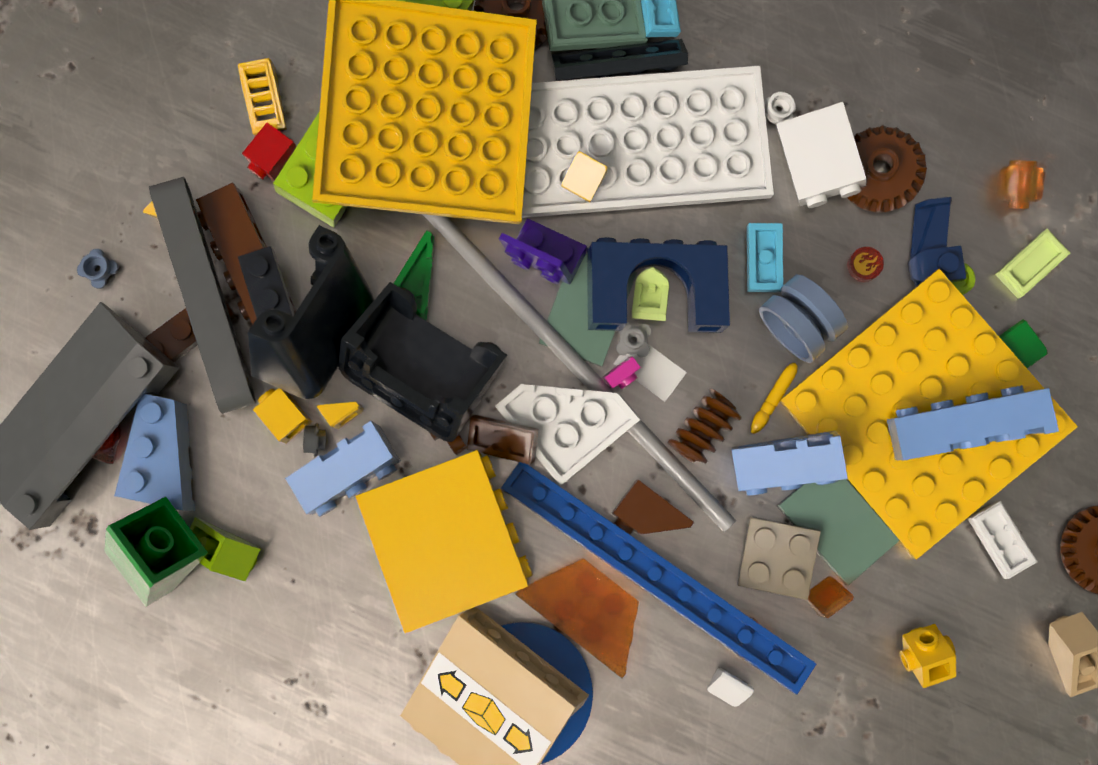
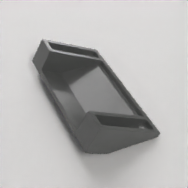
M103 302L96 306L0 424V503L29 530L50 527L71 501L63 492L142 395L144 393L158 394L180 368Z

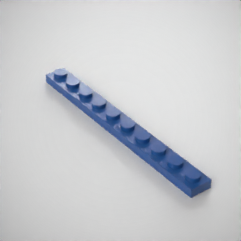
M519 462L502 485V491L793 694L797 695L817 665L814 661L528 464Z

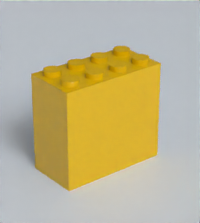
M478 450L355 496L404 633L528 587L529 581L527 578L533 576L526 555L519 557L515 544L521 541L514 522L507 524L503 511L507 510L508 506L501 489L494 490L491 478L496 477L491 460L488 455L482 457Z

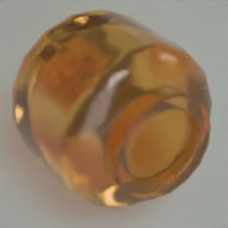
M1009 160V166H1004L999 170L997 197L1002 201H1008V208L1029 209L1030 202H1038L1043 198L1046 173L1043 168L1037 167L1038 161Z

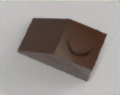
M636 480L611 513L617 518L614 524L629 535L633 531L637 534H649L691 528L694 524V521L640 480Z

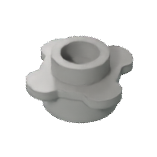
M627 322L623 330L618 331L620 333V340L616 345L617 352L620 355L637 354L639 357L647 356L650 351L647 342L652 332L651 328L647 324L632 326ZM631 337H636L637 342H631Z

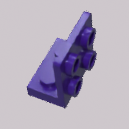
M528 218L517 239L501 233L499 241L505 248L504 252L512 257L511 262L525 270H529L530 267L542 271L540 275L555 284H559L560 280L571 284L588 250L587 245Z

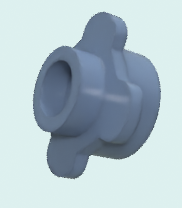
M93 249L83 257L77 267V273L79 276L89 279L94 288L101 289L105 287L106 280L110 275L117 273L119 267L116 261L108 260L102 250ZM100 266V271L96 272L95 267Z

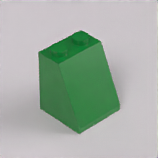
M166 496L108 525L106 528L104 552L145 607L172 592L208 554V551Z

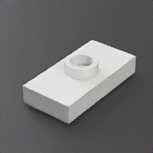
M996 501L967 518L1004 579H1010L1038 562L1001 501Z

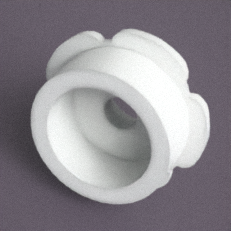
M777 92L764 101L765 117L769 122L776 124L777 122L793 118L796 104L788 93ZM776 107H782V111H777Z

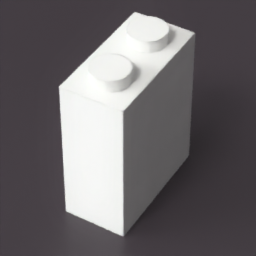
M843 102L776 123L800 206L807 205L808 208L818 207L827 203V198L839 194L841 198L850 197L860 193L861 187L866 186L865 172Z

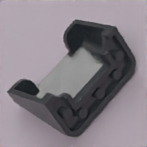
M320 225L308 243L309 253L315 259V271L310 277V284L313 286L294 316L279 310H268L255 320L248 331L251 375L303 399L318 397L325 390L338 368L341 339L374 301L373 293L342 237L336 232Z
M389 282L341 339L339 370L352 384L443 441L453 442L506 361L507 354L492 342H477L473 349L459 342L416 315L417 304L414 295L409 290Z

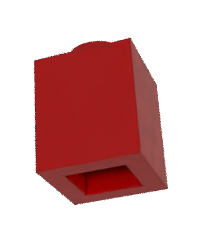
M266 122L242 152V155L249 162L247 168L262 180L267 176L275 181L297 146L294 141Z

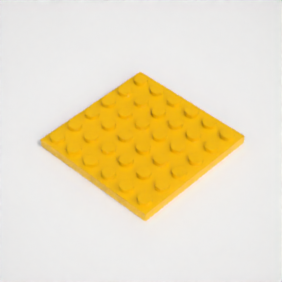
M329 0L312 202L520 224L522 222L536 20L398 0Z
M940 269L933 272L780 400L781 404L808 435L836 431L841 436L848 482L898 537L899 542L912 558L916 560L1078 427L1052 398L1059 432L1025 435L1026 438L1017 440L989 442L990 444L974 448H957L947 453L909 460H895L887 419L896 418V410L917 407L918 413L931 411V403L952 400L953 406L966 404V396L987 392L988 398L991 399L1001 397V389L1023 385L1024 392L1045 389Z

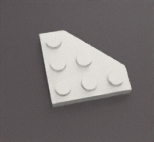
M520 384L495 405L508 422L539 429L535 456L560 486L641 420L619 393Z

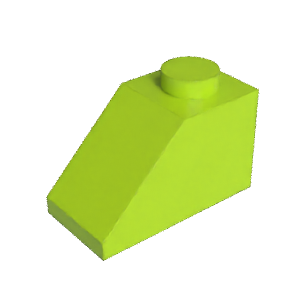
M195 517L190 529L208 551V554L199 563L210 571L246 582L250 571L256 565L257 556L261 549L244 538Z

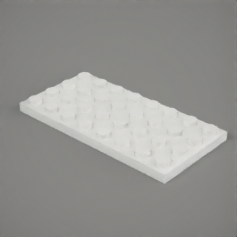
M760 66L532 83L522 218L772 198L774 195ZM578 151L608 167L607 174L591 202L561 187Z

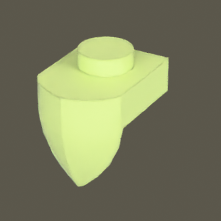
M655 267L642 271L636 278L632 305V318L666 321L669 281L664 273Z

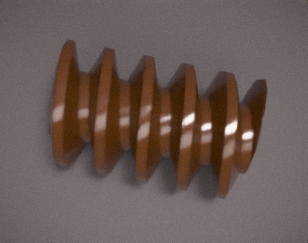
M711 388L709 392L713 398L703 396L701 403L704 408L695 407L692 411L696 419L688 417L685 419L684 424L688 430L678 428L675 432L680 442L674 439H670L667 442L679 455L693 464L695 461L706 464L708 460L702 452L707 450L715 453L716 449L711 443L712 439L720 442L725 440L719 430L722 428L732 431L733 427L728 419L733 418L740 421L742 418L736 407L727 398Z

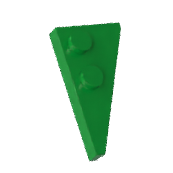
M427 230L393 283L400 288L409 290L414 295L417 304L416 315L428 321L435 236Z

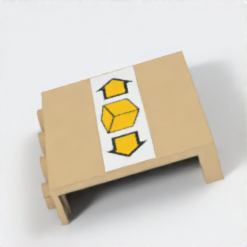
M473 607L458 615L400 716L410 724L413 730L424 735L437 746V749L442 754L449 756L458 765H540L570 717L583 706L589 694L477 607Z

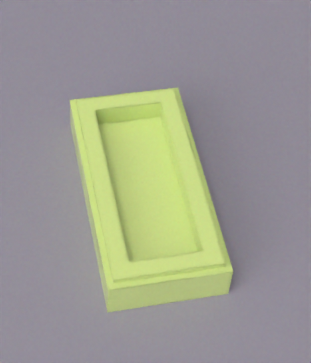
M1045 229L995 275L1019 299L1063 261L1070 252L1048 229Z

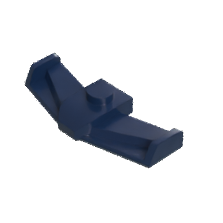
M952 197L928 199L915 204L911 256L908 266L910 279L914 281L916 287L938 269L951 282H959L966 279L962 247H947Z

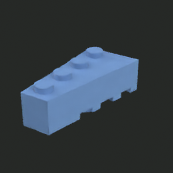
M1023 385L1001 389V397L989 399L986 392L966 396V404L953 406L952 400L931 403V411L918 413L917 407L896 410L897 417L887 419L895 460H909L947 453L957 448H974L990 444L989 442L1017 440L1026 438L1025 435L1059 432L1050 389L1024 392Z

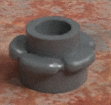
M315 423V426L305 425L303 435V453H313V456L316 457L318 450H325L326 430L319 429L318 423Z

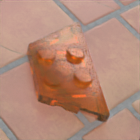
M584 558L529 584L528 587L520 589L515 593L525 603L623 679L627 670L626 665L632 643L634 622L638 611V600Z

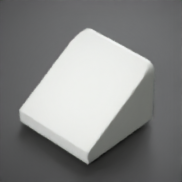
M721 667L717 668L707 686L708 692L734 707L739 706L754 692L751 685Z

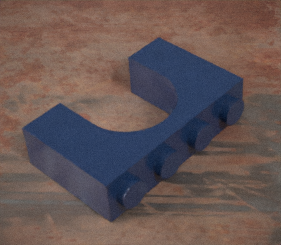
M610 237L599 238L596 242H591L587 250L588 330H623L627 324V283L629 276L636 270L647 266L666 268L677 275L686 289L688 301V332L722 333L730 326L727 245H717V242L712 240L699 241L696 244H684L682 240L678 239L666 240L663 244L650 243L649 239L644 238L632 239L630 243L617 242L615 238Z

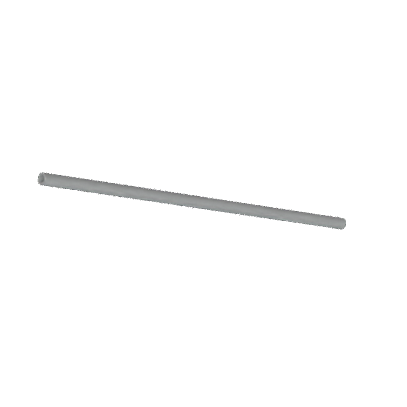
M423 214L589 390L614 392L449 217ZM641 420L628 430L723 532L736 522L735 518Z

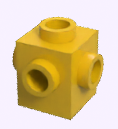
M935 623L923 628H915L909 633L902 635L903 650L899 652L901 661L908 672L913 671L923 688L956 677L955 647L948 635L943 636Z

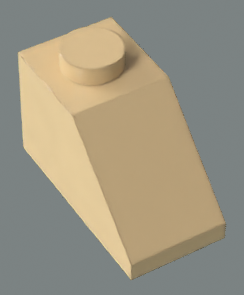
M1083 612L1071 616H1062L1050 623L1048 645L1068 695L1073 697L1098 688V631Z

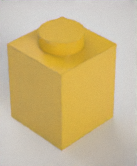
M272 388L266 391L257 400L259 405L252 409L276 439L283 443H288L304 429L305 425L308 426L313 422L293 397L280 388L277 390Z

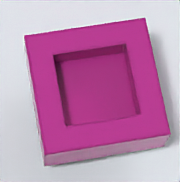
M628 357L604 375L603 379L610 388L618 385L623 389L638 378L634 372L641 367L633 357Z

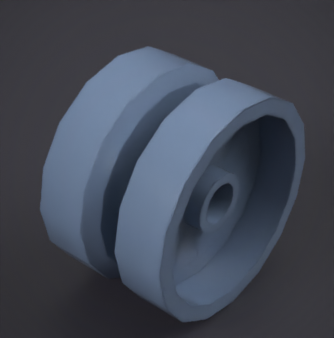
M796 274L781 288L782 297L773 295L759 308V314L773 336L786 349L802 361L811 363L826 350L824 340L829 342L835 341L848 329V322L836 302L820 286L809 278Z

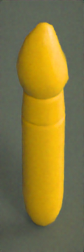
M796 363L789 364L783 370L760 410L755 414L751 425L752 434L761 431L769 422L771 414L778 406L797 374L798 365Z

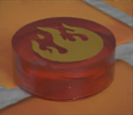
M872 247L857 249L850 255L847 262L850 275L861 282L875 279L884 267L882 255Z

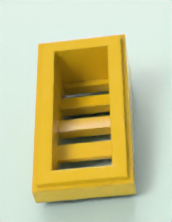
M265 58L239 63L240 81L253 135H257L266 122L279 131L286 130L276 68L271 59ZM268 86L270 88L268 91L253 93V89ZM270 100L273 101V104L271 105H265L260 107H256L255 104ZM276 114V118L263 121L258 120V116Z

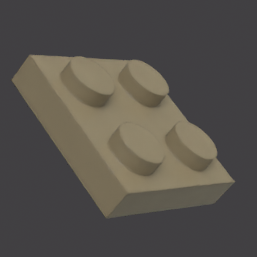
M750 516L738 586L808 600L821 531Z

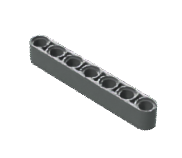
M180 177L149 186L155 212L218 409L221 414L256 404L254 390L185 177Z

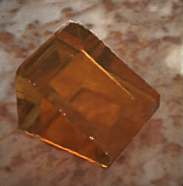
M828 576L810 589L807 601L818 616L830 618L850 603L854 596L835 578Z

